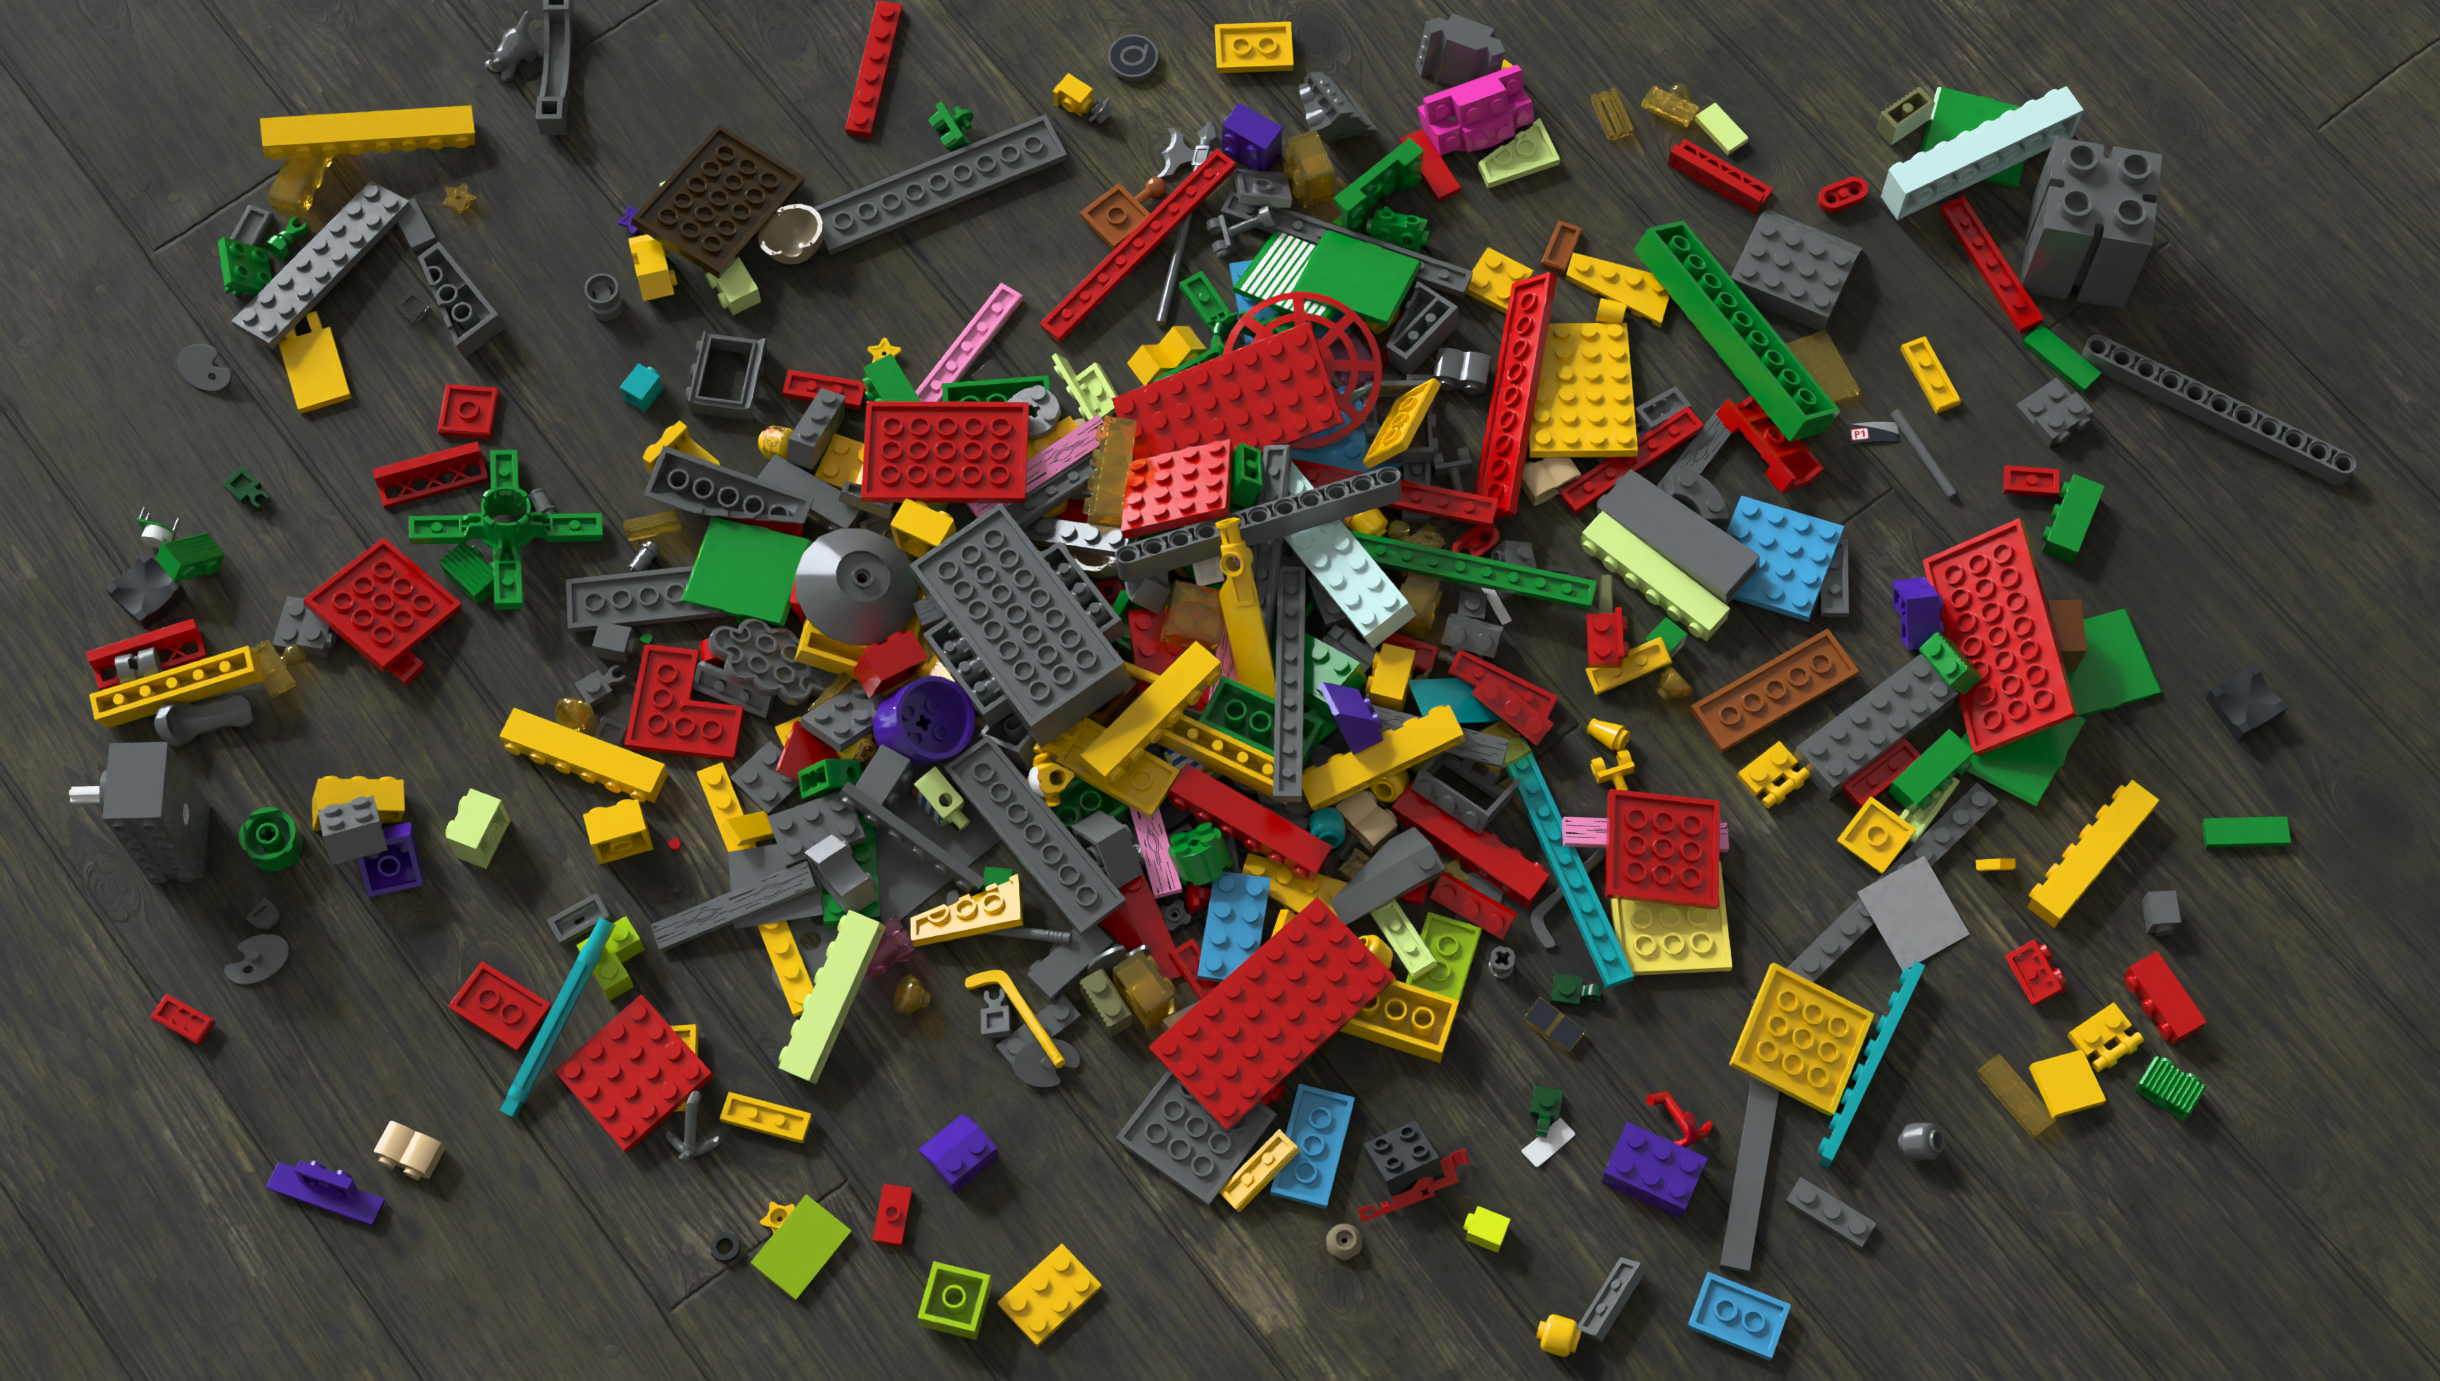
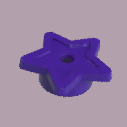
M627 206L626 215L618 220V225L627 227L630 234L634 236L636 233L642 232L631 225L632 217L640 209L636 210Z

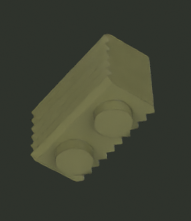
M1917 87L1916 90L1909 92L1904 98L1901 97V100H1897V103H1893V106H1889V108L1881 112L1877 131L1890 145H1893L1931 119L1935 102L1921 87Z
M1099 969L1080 981L1081 995L1084 996V1000H1086L1089 1008L1092 1009L1095 1018H1098V1023H1101L1104 1032H1107V1037H1112L1133 1024L1131 1012L1104 969Z

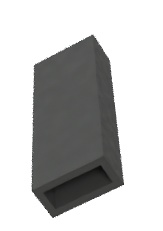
M1631 469L1625 476L1621 475L1614 483L1613 489L1608 495L1604 494L1597 502V516L1604 511L1725 605L1731 602L1760 569V556Z

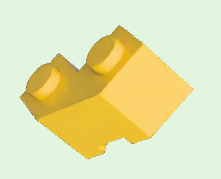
M649 235L630 238L629 245L643 301L673 295V286L677 285L674 270H668L665 255L670 254L669 248Z
M1173 326L1158 345H1142L1127 364L1145 386L1153 383L1154 379L1201 355L1206 351V347L1189 326Z

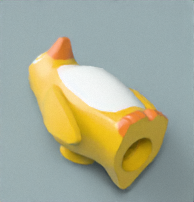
M1043 753L1034 758L1033 767L1026 780L1033 792L1038 794L1049 807L1058 806L1061 804L1059 795L1065 790L1067 784L1071 783L1074 773L1068 770L1067 767H1061L1060 764L1052 762L1049 753Z

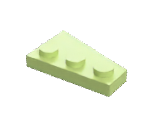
M1539 118L1525 132L1521 131L1518 133L1514 140L1505 146H1500L1478 163V169L1487 188H1491L1557 166L1560 163V158Z

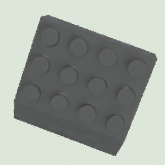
M1766 209L1759 217L1731 275V279L1752 304L1824 333L1863 247Z

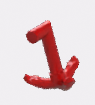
M1668 1091L1647 1096L1646 1101L1649 1106L1664 1104L1683 1130L1682 1132L1685 1137L1679 1141H1673L1674 1143L1688 1148L1696 1141L1706 1138L1711 1132L1713 1122L1708 1121L1702 1125L1701 1129H1698L1694 1114L1690 1112L1684 1113Z

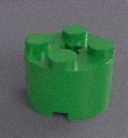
M275 807L261 808L250 814V818L245 824H242L239 831L240 844L251 862L259 870L280 871L299 861L303 848V838L293 819L285 812Z
M1209 822L1200 824L1196 830L1186 834L1177 833L1170 838L1171 845L1168 848V854L1183 885H1187L1186 881H1192L1194 886L1209 883L1224 874L1222 869L1226 865L1229 868L1232 866V859L1220 830L1214 828Z

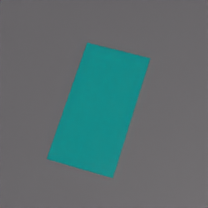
M1458 678L1408 680L1423 717L1429 715L1428 712L1434 707L1450 705L1458 723L1504 721V719L1471 694L1475 689L1473 686Z

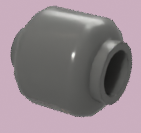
M1911 1123L1903 1129L1902 1134L1899 1136L1898 1144L1909 1160L1928 1161L1936 1159L1943 1150L1944 1136L1932 1123Z

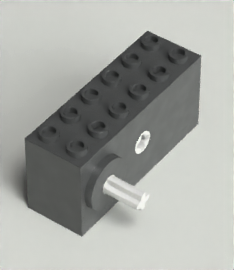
M110 743L107 770L102 773L100 786L71 787V790H69L70 803H100L103 814L102 819L145 877L151 882L164 883L172 879H178L181 882H193L195 879H204L210 804L169 743Z

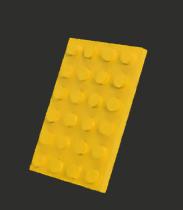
M1611 323L1549 324L1528 442L1529 458L1637 457L1638 446L1627 323H1622V326Z

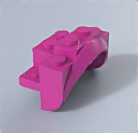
M1518 64L1423 98L1424 105L1417 107L1423 130L1440 156L1455 150L1467 151L1469 153L1488 149L1515 136L1517 128L1534 122L1533 104L1524 91L1522 70ZM1451 116H1454V118H1455L1457 121H1455V120H1448V119H1446V118L1451 117Z

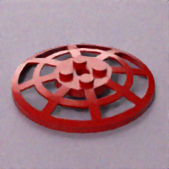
M1313 292L1283 293L1267 298L1253 306L1240 318L1232 329L1223 355L1232 352L1233 345L1244 326L1256 334L1252 344L1273 336L1272 330L1289 322H1295L1296 327L1304 324L1305 321H1310L1330 329L1321 340L1317 339L1331 382L1335 371H1351L1345 392L1341 394L1334 387L1333 390L1339 408L1352 421L1333 434L1312 439L1311 436L1290 444L1293 450L1323 448L1335 444L1352 434L1371 413L1378 398L1382 382L1380 351L1367 324L1356 312L1342 302ZM1303 299H1313L1328 303L1343 311L1345 315L1335 324L1322 316L1305 313ZM1284 300H1293V314L1279 317L1268 323L1265 327L1252 318L1259 311L1272 304ZM1353 322L1361 328L1366 336L1374 361L1358 360L1354 345L1344 332ZM1338 337L1346 347L1350 360H1334L1332 352L1328 347ZM1359 371L1374 372L1370 396L1359 413L1348 400L1355 390Z

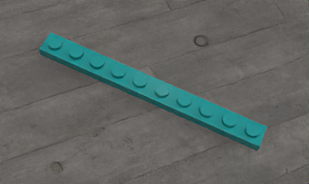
M1525 737L1511 741L1504 761L1505 767L1512 782L1516 779L1521 781L1517 789L1519 798L1605 988L1609 989L1633 981L1634 975L1576 848L1563 847L1561 815Z

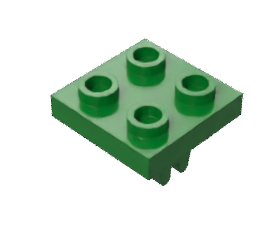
M223 237L218 241L224 285L226 286L225 293L229 294L233 291L234 296H239L245 292L257 295L272 280L267 250L227 237Z

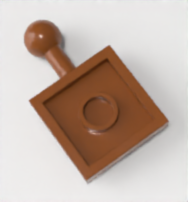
M1152 177L1147 181L1145 189L1133 197L1118 183L1080 212V218L1114 251L1150 215L1142 204L1151 197H1161L1166 191V184L1163 179Z

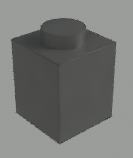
M599 621L592 647L598 658L628 663L630 654L634 655L636 651L637 639L634 637L630 627Z
M2176 890L2147 892L2142 900L2146 932L2156 933L2157 936L2172 934L2181 923Z

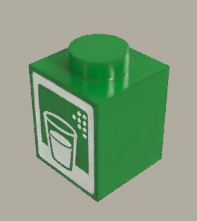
M1666 617L1645 638L1644 644L1662 637L1672 658L1684 646L1687 633Z

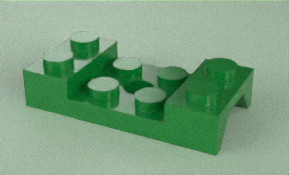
M1411 138L1407 139L1335 196L1333 201L1342 215L1335 219L1332 224L1358 233L1365 225L1366 212L1370 211L1380 198L1389 196L1396 187L1403 193L1408 188L1417 186L1422 179L1424 150Z
M857 813L866 841L851 846L853 851L852 857L864 873L868 872L873 877L876 883L874 890L878 897L877 900L857 913L882 924L875 827L865 821V815ZM822 884L824 924L826 929H832L839 924L844 915L847 916V913L835 902Z

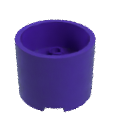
M941 676L922 677L890 692L884 697L877 709L876 715L873 717V734L878 747L880 748L881 745H884L911 759L912 769L924 768L956 755L969 743L975 727V713L970 698L957 683ZM916 723H920L921 727H917Z

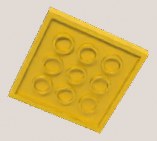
M1772 963L1766 973L1729 1065L1828 1116H1832L1835 1114L1874 1013L1776 963Z

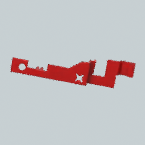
M1466 1149L1453 1152L1450 1157L1440 1160L1444 1178L1433 1181V1177L1419 1179L1411 1190L1392 1196L1393 1204L1389 1205L1385 1201V1205L1381 1203L1382 1208L1374 1210L1372 1204L1357 1209L1361 1222H1366L1435 1196L1434 1191L1459 1182L1455 1172L1456 1167L1461 1164L1470 1163ZM1427 1189L1429 1195L1425 1194L1423 1197V1193L1421 1192V1190ZM1368 1210H1373V1215L1367 1216L1366 1213Z

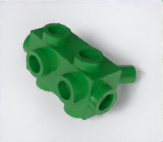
M1383 207L1381 210L1377 209L1373 219H1368L1366 233L1371 234L1370 237L1413 252H1421L1422 247L1428 245L1430 231L1427 230V219L1414 215L1408 216L1394 213L1389 207Z

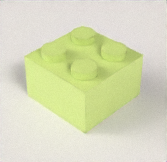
M470 788L467 796H463L459 802L458 814L455 820H451L446 828V839L457 858L486 869L511 820L500 799Z

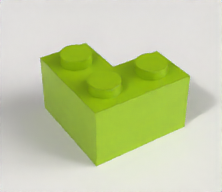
M626 916L613 923L616 926L592 973L609 1001L634 987L622 963L645 950L639 936ZM588 939L576 945L579 952L586 945Z

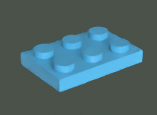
M1707 1272L1687 1328L1771 1361L1791 1304Z

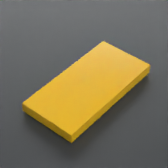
M1432 378L1396 398L1363 460V464L1368 469L1408 448L1441 386L1436 378Z

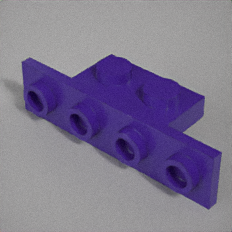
M299 1160L296 1168L278 1162L266 1186L267 1190L370 1226L374 1225L385 1202L384 1198L357 1189L350 1174L341 1170H337L336 1173L326 1170L324 1165L315 1161L306 1163Z

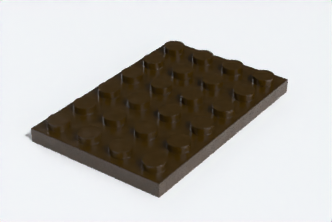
M718 124L632 217L631 225L719 279L757 237L759 232L776 213V210L783 207L803 185L805 177Z

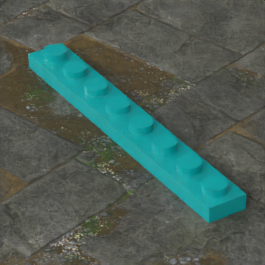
M1914 961L1911 969L1904 968L1898 981L1903 986L1899 993L1893 991L1887 1004L1891 1011L1888 1017L1881 1016L1875 1029L1880 1034L1876 1041L1870 1039L1864 1052L1868 1059L1865 1065L1858 1064L1852 1077L1857 1082L1853 1090L1847 1088L1840 1102L1845 1107L1841 1114L1835 1113L1828 1127L1833 1132L1829 1139L1823 1138L1817 1150V1153L1821 1154L1818 1161L1819 1165L1827 1169L1829 1168L1925 965Z

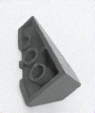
M1413 827L1390 839L1333 898L1330 905L1337 917L1347 926L1441 877L1445 867L1432 844Z

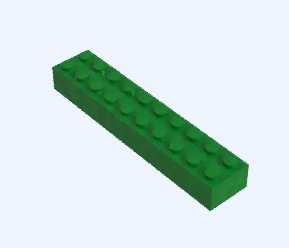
M1684 220L1648 228L1634 251L1640 257L1643 264L1653 273L1657 281L1671 295L1673 301L1684 311L1687 318L1702 333L1704 339L1715 349L1718 356L1724 360L1735 377L1741 381L1750 395L1759 403L1766 415L1772 419L1783 436L1791 442L1825 432L1839 414V408Z

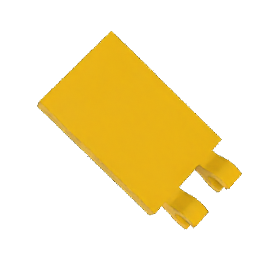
M317 311L306 315L311 333L297 337L294 327L285 336L286 340L279 342L300 414L352 399L330 327L323 329Z

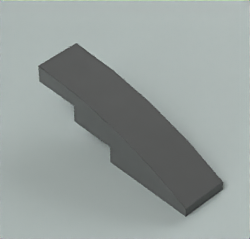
M1676 386L1635 408L1637 439L1686 406L1691 408L1692 405ZM1610 457L1595 458L1601 464Z

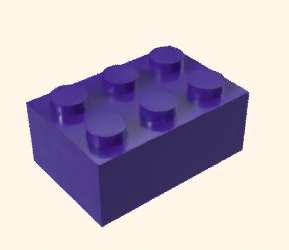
M1627 1122L1601 1182L1682 1218L1708 1158Z

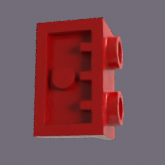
M1616 607L1614 613H1587L1588 668H1621L1623 659L1628 658L1629 653L1628 641H1623V633L1627 632V617L1622 616V608Z
M2034 939L2005 955L2033 1006L2058 993L2064 994L2067 992L2064 986L2067 980L2061 969H2055L2050 960L2054 957L2046 943L2041 945L2040 942Z

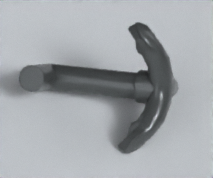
M693 1091L686 1103L685 1140L682 1142L671 1130L666 1132L667 1141L681 1153L679 1160H682L684 1163L690 1162L695 1156L707 1153L715 1148L721 1140L716 1136L708 1139L701 1145H697V1107L702 1097L698 1091Z

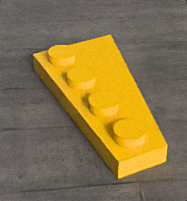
M1577 253L1572 254L1566 274L1567 281L1593 294L1598 293L1608 298V300L1627 304L1626 308L1632 310V314L1640 318L1643 316L1653 321L1652 324L1661 328L1670 294L1657 281L1653 273Z
M1248 853L1241 873L1271 878L1268 898L1274 899L1293 913H1300L1318 897L1336 915L1330 902L1348 884L1320 874L1317 875L1314 882L1308 879L1304 881L1297 878L1292 873V870L1283 865L1281 867L1276 866L1267 858Z
M1019 874L1009 877L1010 881L999 886L996 883L985 887L986 891L972 897L970 894L960 897L959 901L947 907L943 904L912 917L911 941L914 947L1022 926V886Z

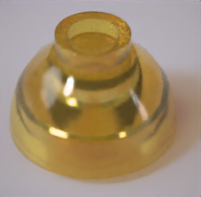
M1667 665L1660 673L1659 687L1656 691L1664 700L1668 701L1670 698L1682 699L1691 695L1693 688L1673 666Z
M576 698L560 699L555 708L558 724L581 732L586 727L589 718L593 714L592 707L588 702H582Z
M908 974L902 978L897 987L894 997V1008L899 1013H911L919 1008L925 1009L929 1004L931 994L926 992L924 985L918 978Z

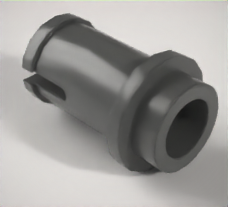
M537 488L528 495L537 512L557 514V508L550 503L543 488Z
M646 541L645 544L642 543L640 545L641 550L628 565V568L632 572L646 571L654 558L659 557L660 548L651 541Z

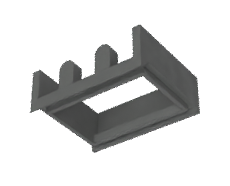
M703 331L702 340H698L696 344L697 362L691 366L690 378L692 379L691 387L686 388L685 402L689 404L691 413L754 421L755 416L752 405L754 399H758L759 396L758 378L764 374L763 356H768L769 354L766 338L755 340L709 334ZM710 349L750 354L740 401L700 396Z
M1429 380L1382 381L1377 399H1396ZM1365 381L1364 386L1373 383V381ZM1370 393L1363 397V407L1365 406L1370 396ZM1435 397L1419 426L1421 447H1408L1403 452L1382 463H1432L1433 454L1438 453V440L1432 436V430H1436V414H1431V406H1434ZM1376 402L1371 413L1364 421L1366 454L1378 434Z
M1444 753L1431 757L1419 770L1411 789L1478 834H1481L1509 802H1512L1521 781L1516 779L1504 790L1496 785L1500 776V771L1496 767H1492L1484 777L1473 769L1475 761L1467 759L1460 761L1456 757ZM1445 765L1496 799V801L1485 811L1433 775Z

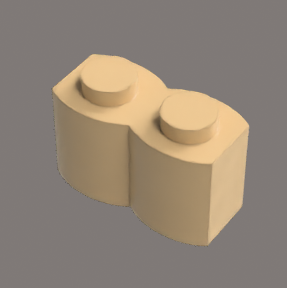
M1543 457L1542 461L1528 462L1524 465L1521 488L1533 506H1536L1559 494L1561 489L1581 477V473L1570 457Z
M1362 790L1345 798L1335 809L1343 814L1346 829L1353 833L1367 850L1373 853L1397 831V819L1390 810H1383L1377 805L1378 800L1371 791Z
M390 1121L374 1152L379 1157L378 1162L390 1169H394L395 1165L404 1168V1174L419 1180L420 1177L430 1178L445 1147L441 1142L427 1135Z

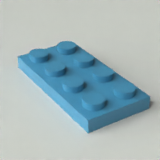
M1223 871L1224 874L1221 877L1213 880L1197 979L1221 983L1260 948L1271 878Z
M1299 1084L1286 1136L1301 1151L1274 1177L1270 1195L1327 1209L1355 1097Z

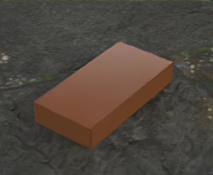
M1558 220L1540 267L1565 275L1572 254L1575 252L1582 235L1583 228Z

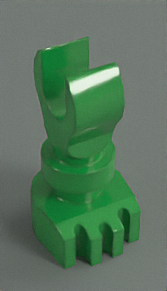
M298 216L289 220L285 231H281L278 236L273 235L265 243L267 249L282 261L289 256L287 246L293 243V239L304 236L308 232L307 222L302 224L301 227L295 228L300 223Z

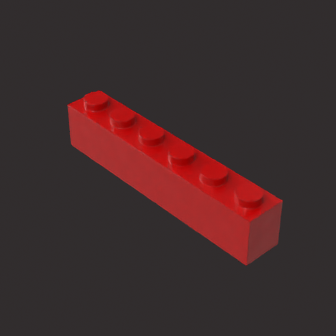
M1188 763L1185 764L1169 790L1168 800L1171 801L1175 808L1193 813L1195 818L1201 823H1211L1219 828L1224 836L1240 840L1248 850L1255 853L1259 851L1266 855L1268 860L1274 865L1280 867L1283 865L1292 870V873L1301 880L1306 881L1308 879L1314 882L1330 855L1332 849L1330 844Z
M1411 782L1392 806V813L1397 821L1408 829L1415 827L1433 846L1471 872H1475L1503 891L1505 895L1529 910L1548 884L1549 874L1547 870L1539 863H1531L1525 859L1522 852L1517 848H1509L1503 844L1500 838L1493 832H1485L1483 830L1481 834H1478L1412 790L1413 782Z

